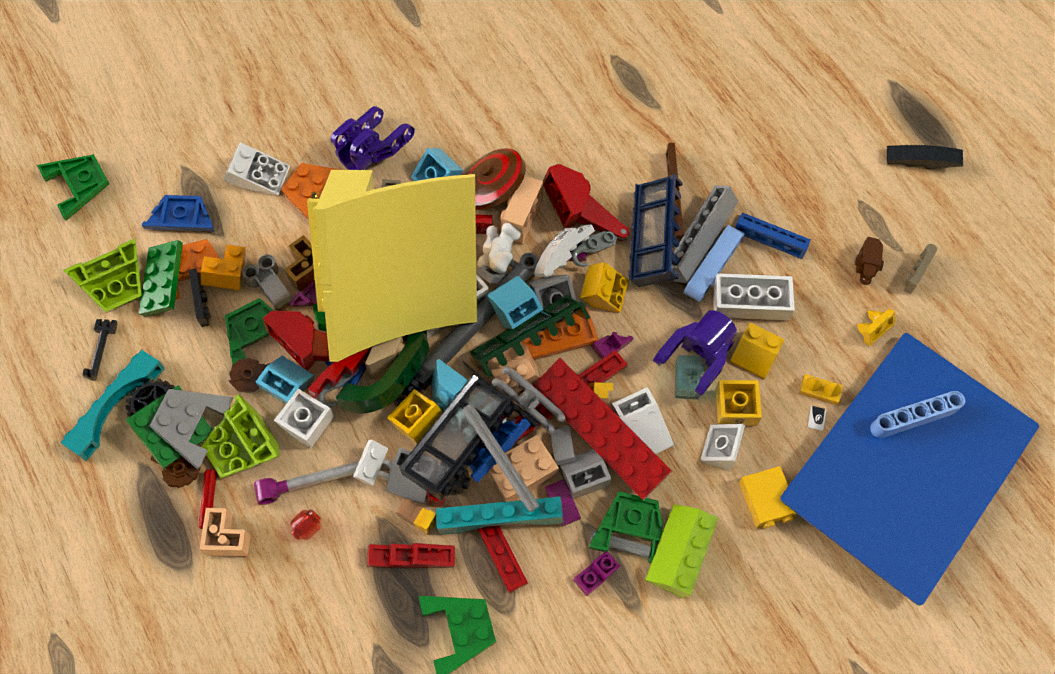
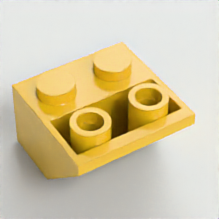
M606 262L590 265L587 269L580 299L591 307L620 313L629 280Z

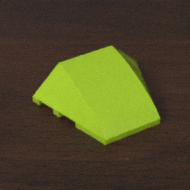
M135 238L118 245V248L88 262H80L63 270L106 313L142 296Z
M240 394L236 395L234 398L235 402L231 408L225 411V416L220 424L214 427L201 446L208 450L206 455L220 478H226L280 457L279 443L261 415Z

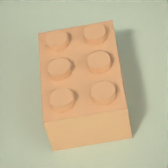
M524 176L519 188L513 196L508 198V207L502 211L500 216L502 221L500 230H502L504 223H510L521 232V236L514 242L523 244L542 203L543 181Z
M538 435L505 453L529 491L534 490L558 475L559 467ZM494 465L487 472V475L503 501H515L520 498L499 465Z

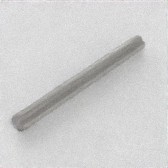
M473 404L465 406L463 408L464 414L528 511L532 512L537 509L539 504Z

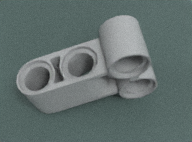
M266 254L259 258V265H246L242 270V275L249 287L259 286L275 309L278 310L288 304L293 298L277 277L279 268L274 257Z

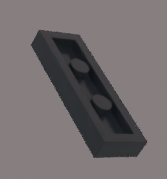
M196 268L190 269L189 276L196 319L201 327L209 326L208 318H211V314L205 303L208 301L206 291H203L204 285H201V275Z

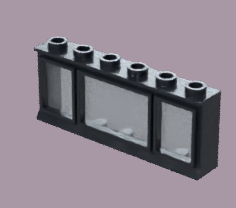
M474 374L399 466L403 476L440 501L445 496L447 497L451 494L456 481L464 477L469 464H473L477 460L480 450L486 448V445L464 414L463 408L473 404L492 435L501 429L503 420L506 417H510L514 411L512 397L506 396Z

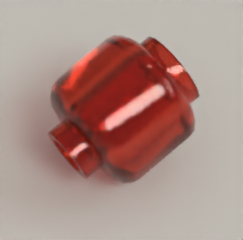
M312 509L301 510L290 521L292 528L290 532L297 540L301 538L310 540L321 529L320 522L322 520Z

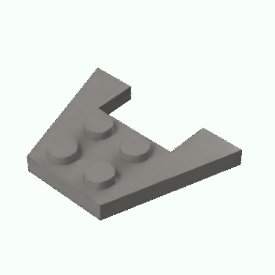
M168 389L149 427L198 470L208 450L190 443L189 440L205 408L224 416L233 397Z

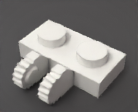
M368 440L353 477L369 486L374 485L377 477L388 481L390 474L380 471L381 465L391 470L393 462L384 459L388 448L374 440Z

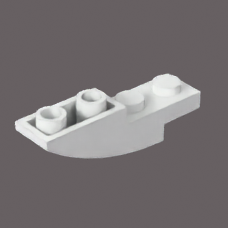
M592 224L581 225L577 229L565 228L549 243L541 255L534 271L535 277H549L556 268L566 265L567 260L572 257L570 251L574 250L579 242L589 239V235L595 231Z

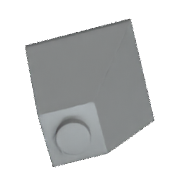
M570 275L542 277L528 282L542 308L549 306L566 295L576 300Z

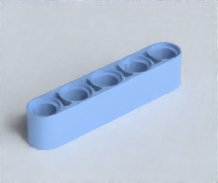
M728 225L687 284L683 293L701 302L712 286L716 273L720 274L745 234Z
M951 391L881 414L871 424V433L875 437L884 438L953 415L964 406L965 397L958 391Z

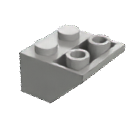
M399 447L391 466L386 491L425 505L427 491L403 476L399 468L411 451ZM422 455L420 461L415 463L411 469L433 483L439 465L436 459Z
M594 449L576 455L575 462L558 465L573 499L610 486L611 477L605 462Z

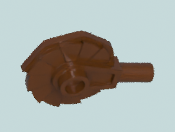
M251 358L239 359L235 364L233 363L231 372L229 371L231 379L229 383L238 392L253 393L260 388L256 384V380L269 364H259V361Z
M151 456V461L159 464L156 461V459L153 456ZM182 456L163 469L162 479L170 487L181 488L185 485L188 486L193 480L197 479L201 467L197 470Z

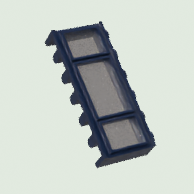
M675 174L647 183L635 184L631 254L629 257L630 271L628 275L629 279L638 287L679 279V275L672 270V264L678 263V257L673 253V248L679 247V242L673 236V232L680 230V226L674 220V216L680 215V209L675 204V200L681 199V194L675 187L682 186L683 182Z

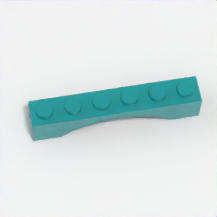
M141 349L138 354L132 357L127 367L119 372L114 382L106 387L101 397L93 402L88 412L79 418L75 427L66 433L61 444L87 461L100 446L103 425L114 406L130 392L136 390L135 385L141 387L142 381H145L147 384L150 379L155 381L164 371V366L159 360Z
M561 497L535 499L539 506L532 512L528 511L522 500L437 508V530L441 535L497 525L564 523Z

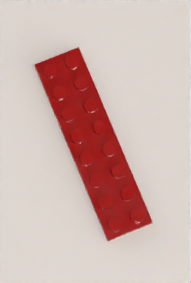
M559 358L532 385L563 412L565 420L642 500H645L672 472L663 460L562 358Z

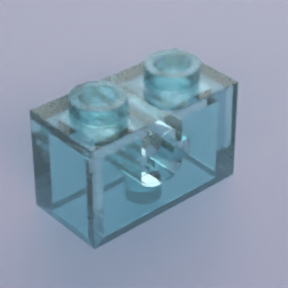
M677 356L675 362V398L699 400L700 395L695 392V389L699 384L701 375H704L705 369L704 363H701V356Z

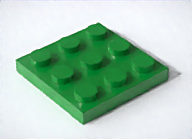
M179 385L173 388L174 390H182ZM166 393L126 419V422L163 469L182 457L149 427ZM201 416L189 440L190 443L199 445L206 440L213 430L203 416Z

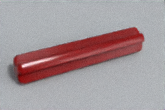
M212 469L205 470L198 524L200 529H203L206 508H213L217 472Z

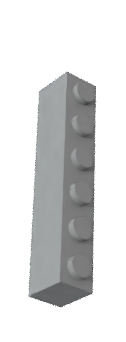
M714 186L679 242V247H676L673 253L678 257V263L672 264V270L679 275V279L673 280L674 282L689 283L737 205L738 199L730 186Z

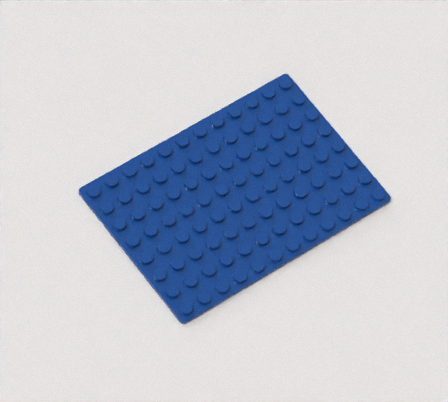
M904 333L781 495L780 500L913 603L921 606L925 603L1039 428V424L910 334ZM951 391H958L965 397L964 406L953 415L884 438L875 437L871 433V424L881 414Z

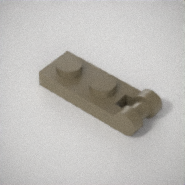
M928 244L925 247L924 251L920 254L921 260L918 259L913 267L916 271L914 274L910 273L905 280L907 286L904 291L911 294L916 288L937 252V247L934 244Z

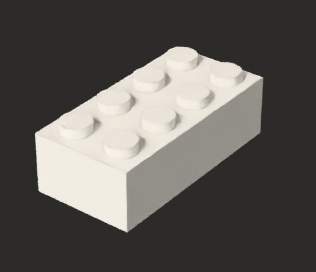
M716 273L713 282V309L723 313L728 318L790 320L795 311L792 276Z

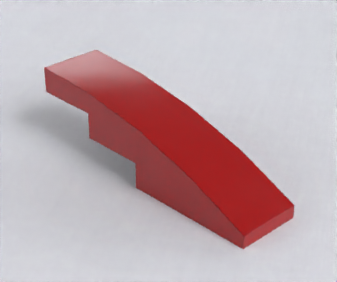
M372 347L359 351L338 362H333L308 388L309 395L316 399L327 384L335 388L346 372L353 376L368 357Z
M414 543L413 545H368L367 567L448 568L455 566V546L423 543Z

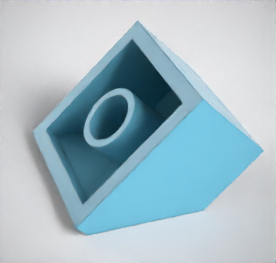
M427 148L413 171L411 178L414 181L461 175L463 169L440 148Z
M440 359L435 364L431 381L432 401L444 411L468 380Z

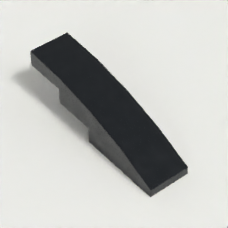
M931 145L887 146V164L906 163V167L925 165V169L962 167L963 150Z

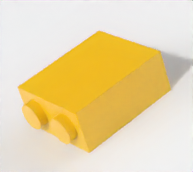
M780 466L744 476L739 481L756 528L763 527V529H768L775 526L776 522L788 523L794 520L797 513L780 500L781 495L788 487Z

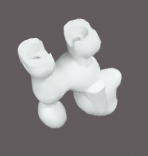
M510 223L503 224L501 234L497 233L498 228L495 226L487 228V239L482 248L484 254L478 260V268L490 266L496 273L504 274L513 258L511 254L512 242L518 240L521 236V232Z

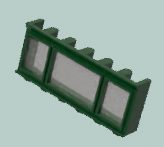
M566 295L543 308L542 311L516 328L507 329L469 352L477 367L490 377L492 374L487 366V361L496 357L498 363L501 366H505L507 360L503 352L513 347L518 356L524 355V349L520 342L530 337L532 343L535 346L541 345V339L537 334L538 332L547 329L550 335L556 336L558 330L555 323L564 319L568 326H573L575 324L572 316L573 313L587 320L590 316L582 301L579 302Z

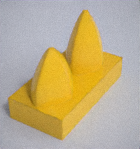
M888 308L885 312L867 311L868 317L873 323L857 324L859 332L864 336L865 344L871 346L895 325L894 310Z
M804 374L799 394L838 405L843 385Z

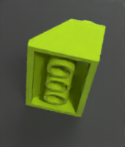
M673 504L645 581L681 598L691 596L718 517L698 508Z

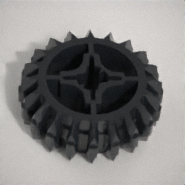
M159 378L156 382L150 379L148 384L142 381L141 387L135 385L136 391L130 392L132 398L126 399L128 403L125 406L128 411L127 416H132L140 411V407H146L161 397L162 393H167L168 389H173L175 386L170 385L166 380L163 382Z

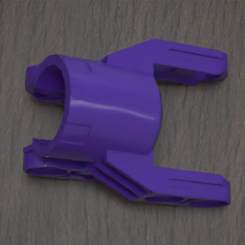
M373 106L359 119L354 120L350 118L332 133L330 140L336 148L335 152L339 161L347 170H365L372 163L375 164L397 153L413 138L415 128L407 123L401 124L387 138L381 141L379 134L373 129L381 123L384 112L381 108ZM378 111L377 117L374 118L375 113ZM342 135L341 140L337 143L339 136Z
M709 310L698 323L694 322L677 329L655 355L653 362L659 366L666 363L681 343H683L681 346L689 353L693 350L706 360L705 364L709 367L700 378L699 384L695 389V392L702 396L722 372L727 352L734 343L732 339L737 334V328L731 319L723 313Z

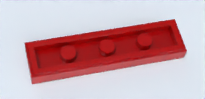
M500 526L478 528L477 530L508 592L511 593L527 585L528 581Z

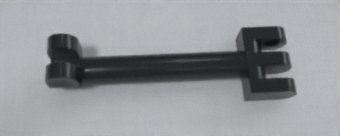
M102 319L96 320L94 331L100 334L91 369H83V376L85 378L96 381L108 334H115L118 324L117 320H112L111 324L108 319H104V321Z

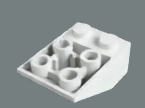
M240 142L223 180L239 188L278 196L290 165Z
M648 387L612 403L611 409L656 454L674 446L659 407Z

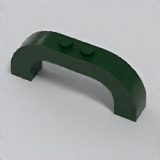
M421 331L402 336L403 340L407 341L406 346L384 376L376 383L369 386H356L346 383L336 396L342 410L357 414L371 413L395 401L406 386L409 385L411 379L421 368L427 357L429 343L425 332Z

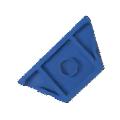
M164 195L159 205L152 210V216L147 222L144 221L142 223L143 229L214 232V227L201 196Z
M522 419L517 424L513 420L506 421L497 433H493V436L504 453H506L531 424L527 419ZM487 447L480 450L478 458L473 464H469V467L473 470L471 477L477 483L497 464Z

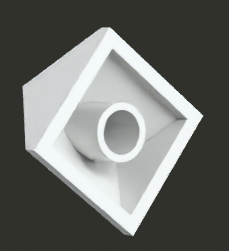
M710 425L700 461L730 471L736 461L745 425Z

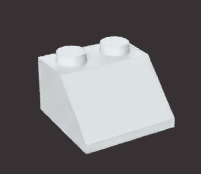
M297 389L274 422L296 440L312 448L332 421L334 415L331 408Z

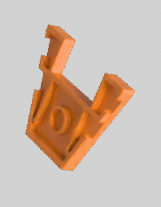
M301 163L283 185L281 191L309 220L308 198L318 199L322 194L331 170L341 169Z
M208 239L182 246L178 282L190 279V269L196 268L201 275L204 256L219 258ZM178 284L175 300L180 299Z

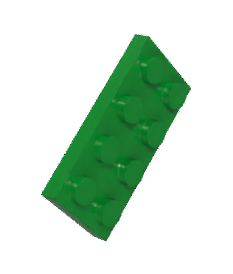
M175 240L148 248L139 309L140 315L145 317L174 310L183 246L181 241Z

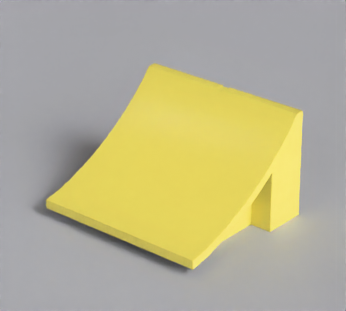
M331 170L320 198H308L307 201L318 312H325L330 362H338L374 345L416 332L477 322L475 174L424 179L374 189L373 170Z

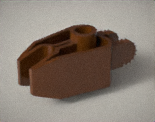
M867 237L859 254L856 256L854 265H856V273H860L862 285H869L877 272L882 271L884 265L882 260L883 244L879 239Z

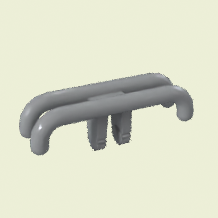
M505 366L502 370L503 373L510 376L525 391L518 395L498 378L492 380V385L501 389L510 398L512 397L513 401L537 420L549 434H553L555 431L554 426L535 407L540 402L560 422L565 421L563 412L514 369Z

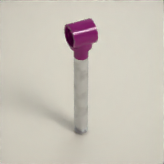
M359 461L280 482L273 478L257 480L254 482L257 504H271L276 502L282 493L354 475Z

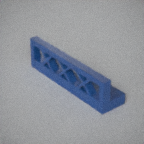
M743 212L735 229L743 232L747 238L803 259L811 240Z

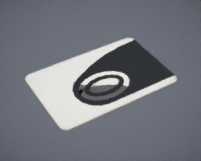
M811 406L808 421L809 428L824 430L826 409Z

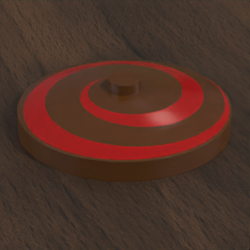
M502 148L489 152L478 159L466 172L465 175L475 174L476 210L490 209L503 203L519 188L525 176L526 164L517 151Z

